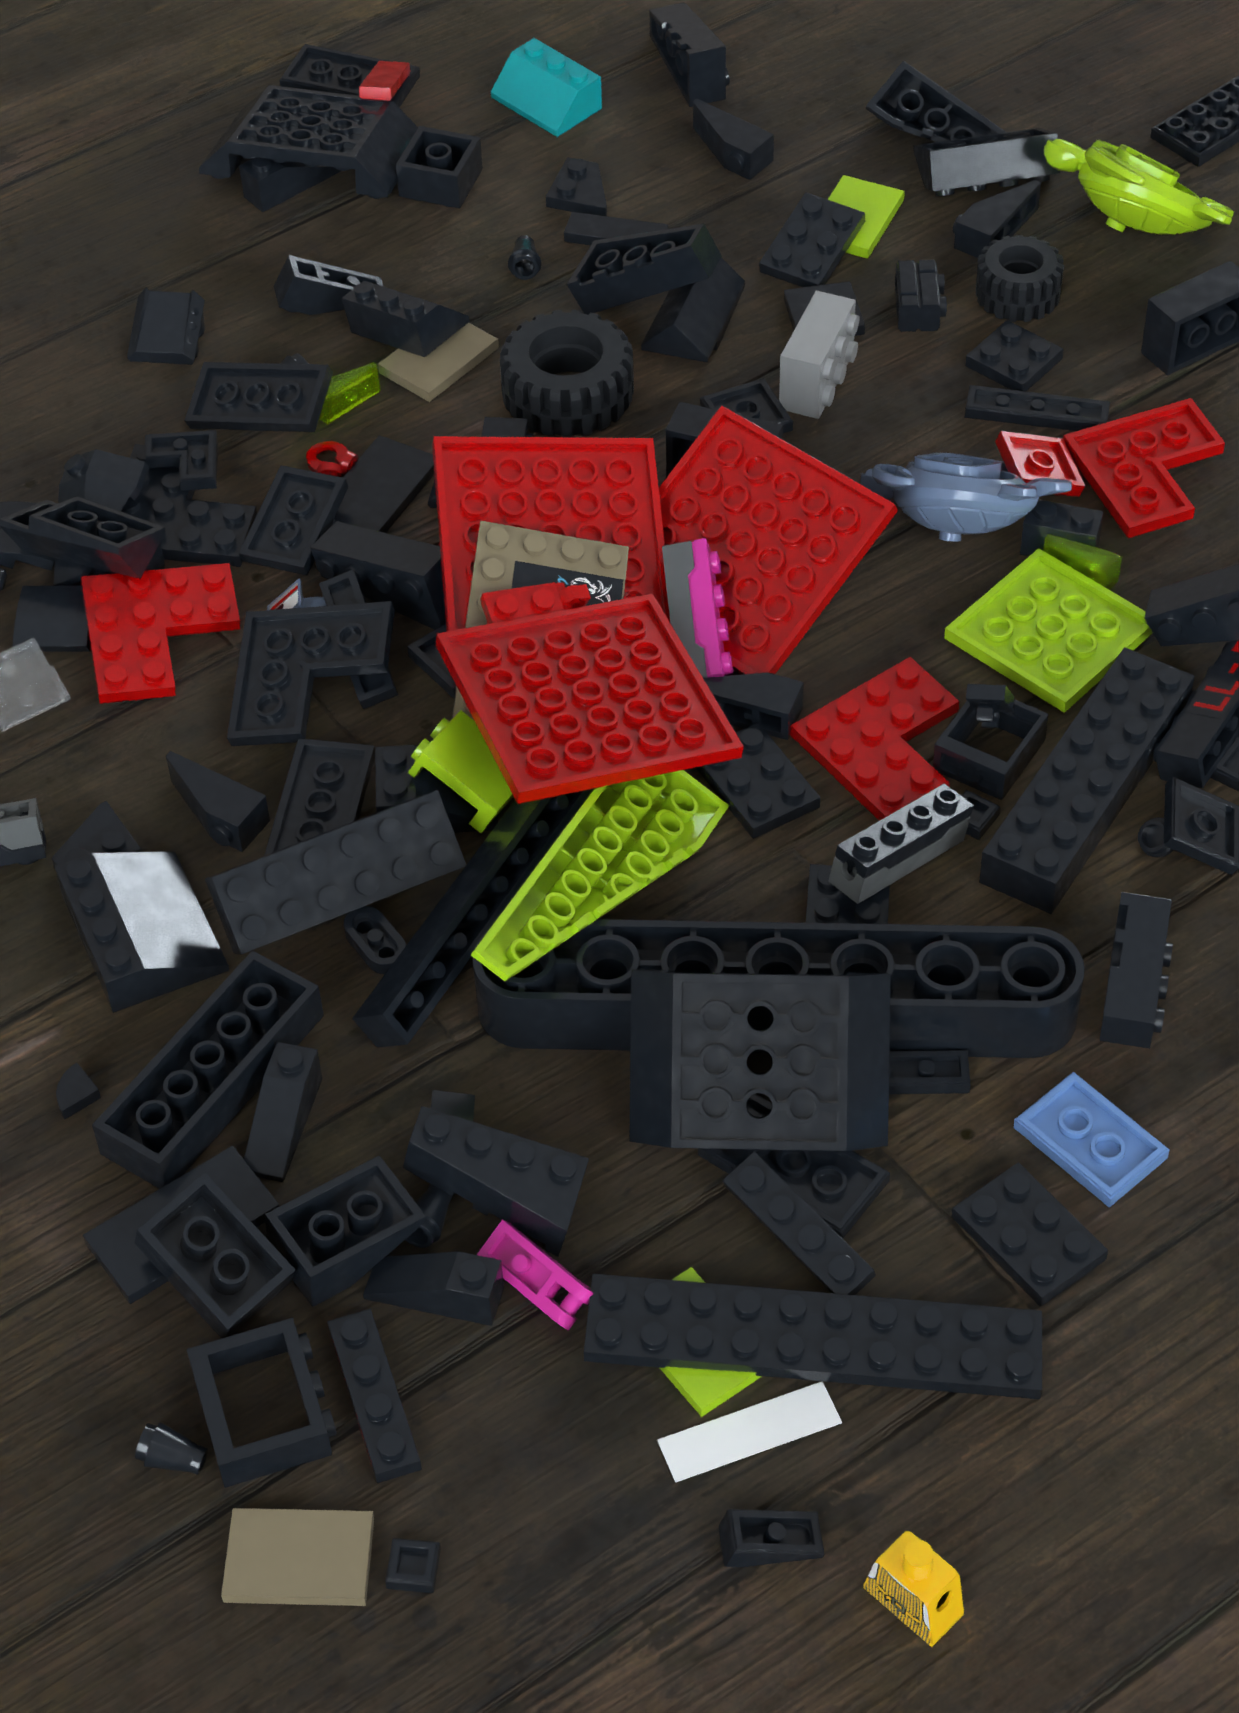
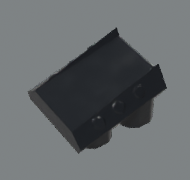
M145 287L137 299L127 359L131 362L192 365L199 352L198 338L205 332L203 316L205 300L193 289L190 293L150 291Z

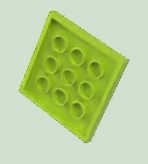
M1038 548L945 628L944 639L1065 713L1105 676L1124 647L1134 651L1153 632L1144 619L1146 611Z

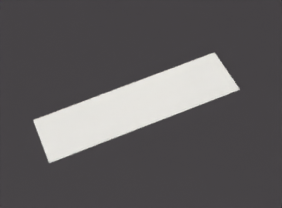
M822 1381L657 1439V1442L676 1483L841 1424L842 1421Z

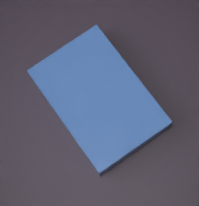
M1075 1072L1068 1075L1014 1119L1013 1128L1109 1208L1168 1159L1170 1149Z

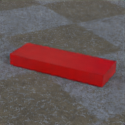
M378 61L359 86V98L390 101L410 74V63Z

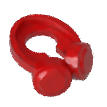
M324 441L310 447L306 454V460L312 472L341 477L342 474L346 475L357 462L358 454L349 451L341 443ZM325 450L334 451L337 454L335 457L337 463L320 461L317 459V455Z

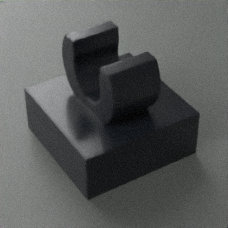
M967 684L966 700L974 710H977L976 720L977 722H982L981 727L998 728L999 711L1013 712L1015 697L1006 685Z

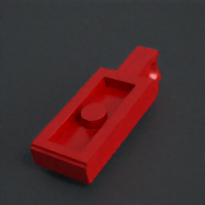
M555 582L482 593L480 602L487 624L583 607L587 605L591 596L587 584L570 585L565 588L564 583L558 582L555 584Z

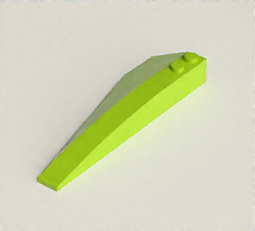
M684 770L594 788L471 953V956L503 981H507L698 852L730 805Z

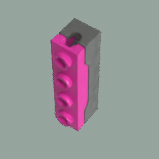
M706 538L694 540V542L687 541L662 546L669 616L672 627L703 678L722 677L733 674L730 652H724L723 641L729 640V632L726 619L720 618L719 607L725 606V598L722 585H716L715 574L721 573L718 551L711 552Z

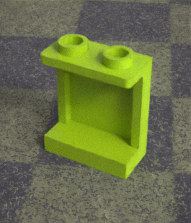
M460 710L451 721H448L445 717L440 721L430 735L433 738L431 742L425 738L411 755L415 763L408 774L415 778L423 768H426L474 806L478 812L469 824L482 833L514 796L477 724Z

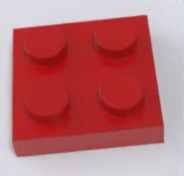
M1000 431L995 443L1008 472L1019 476L1026 483L1036 478L1072 481L1071 491L1054 495L1080 497L1085 484L1063 438Z

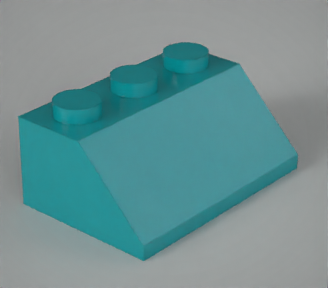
M533 38L511 52L491 90V98L558 137L602 109L601 76Z

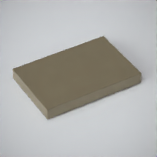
M467 323L426 357L397 349L378 363V370L381 375L431 402L499 348L498 338L471 323Z
M232 1508L221 1593L223 1603L366 1606L374 1527L373 1511Z

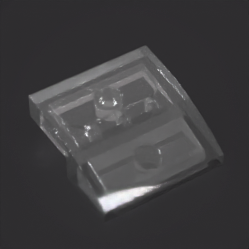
M35 638L0 653V730L2 732L71 700L54 666L48 664Z

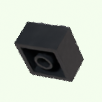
M419 126L396 164L399 197L440 204L446 207L461 208L483 169L480 137Z

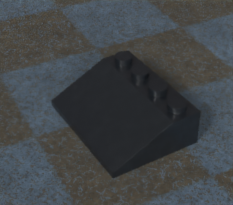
M175 852L91 853L54 866L62 897L113 1013L229 971V965Z

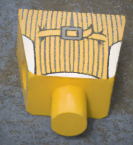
M905 1531L874 1562L863 1585L866 1591L931 1647L964 1615L960 1575L956 1569L933 1551L930 1544L920 1540L910 1531Z

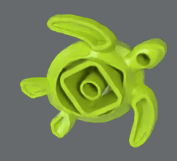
M1055 139L1053 141L1048 140L1044 146V155L1051 167L1066 172L1079 170L1078 179L1089 199L1102 213L1108 216L1106 224L1120 232H1123L1127 226L1151 234L1176 235L1177 233L1183 234L1209 227L1212 222L1230 225L1234 214L1232 209L1208 197L1200 198L1196 193L1177 182L1180 177L1177 171L1124 144L1118 147L1111 143L1097 140L1086 150L1070 141Z

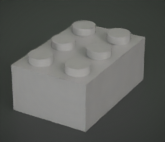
M815 291L780 355L779 401L786 411L819 419L825 406H831L835 395V387L837 384L841 385L843 383L848 362H854L858 351V342H854V336L859 326V315H855L856 300Z

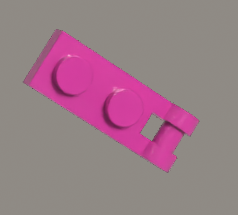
M503 1219L477 1253L478 1256L501 1260L503 1278L553 1321L567 1330H570L576 1322L577 1318L574 1315L583 1303L588 1305L590 1297L594 1294L590 1287L578 1280L516 1227ZM563 1287L569 1293L559 1305L553 1298L560 1288Z

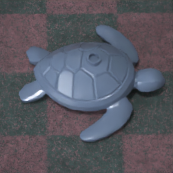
M955 453L917 455L914 462H909L906 468L891 464H877L873 469L867 470L866 473H861L860 484L885 499L893 498L897 506L902 508V511L915 522L926 528L940 531V540L952 542L961 541V534H983L1007 527L1026 516L1037 505L1039 497L1072 490V481L1036 478L1026 483L1019 476L1006 472L1008 470L1004 461Z

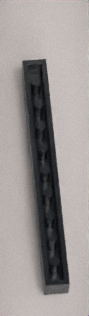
M593 789L517 804L516 800L512 803L468 862L467 866H465L352 1019L377 1048L409 1044L472 957L471 953L474 951L480 938L491 928Z

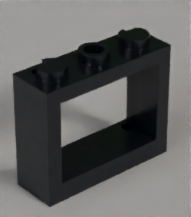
M293 1318L187 1349L225 1488L332 1455L329 1437L337 1435L334 1421L329 1408L325 1410L320 1409L318 1398L325 1397L318 1370L309 1372L306 1361L313 1359L309 1339L306 1332L297 1333ZM288 1352L309 1426L233 1448L213 1374Z

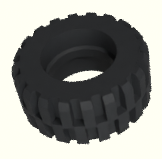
M562 310L552 311L550 315L545 316L543 313L536 315L533 321L528 322L526 320L517 327V331L513 330L501 348L500 374L504 405L513 418L527 419L528 429L533 432L540 430L543 435L553 437L554 434L562 435V437H572L575 434H581L582 437L591 435L593 430L598 429L602 431L609 427L610 421L616 422L632 402V395L634 394L632 346L628 342V337L620 328L617 329V326L608 319L603 321L597 314L590 312L589 315H586L581 310H572L571 313H562ZM559 372H580V374L567 376L554 375Z

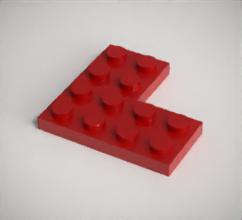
M1192 398L1063 436L1074 463L1127 538L1193 519L1195 507L1167 470L1222 454L1225 446L1224 440Z
M230 563L144 571L140 579L118 573L81 577L99 704L175 696V682L167 637L240 630V617Z
M908 657L792 724L790 736L880 821L942 784L950 787V782L916 752L907 741L959 711V700L915 660Z

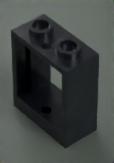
M1015 699L1013 712L999 711L998 728L1023 738V741L1006 762L964 744L979 723L976 720L977 710H974L969 702L966 701L935 743L933 767L945 776L1003 800L1045 741L1049 714Z

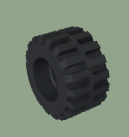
M1015 235V237L1005 236L1001 237V240H993L989 243V246H985L981 250V255L978 258L975 290L976 297H978L977 302L980 306H984V310L987 313H994L996 318H1006L1011 322H1016V320L1029 322L1033 318L1038 320L1043 318L1044 314H1050L1054 311V306H1058L1061 296L1064 260L1062 255H1059V250L1056 247L1049 246V242L1037 240V237L1033 236L1023 237V235Z

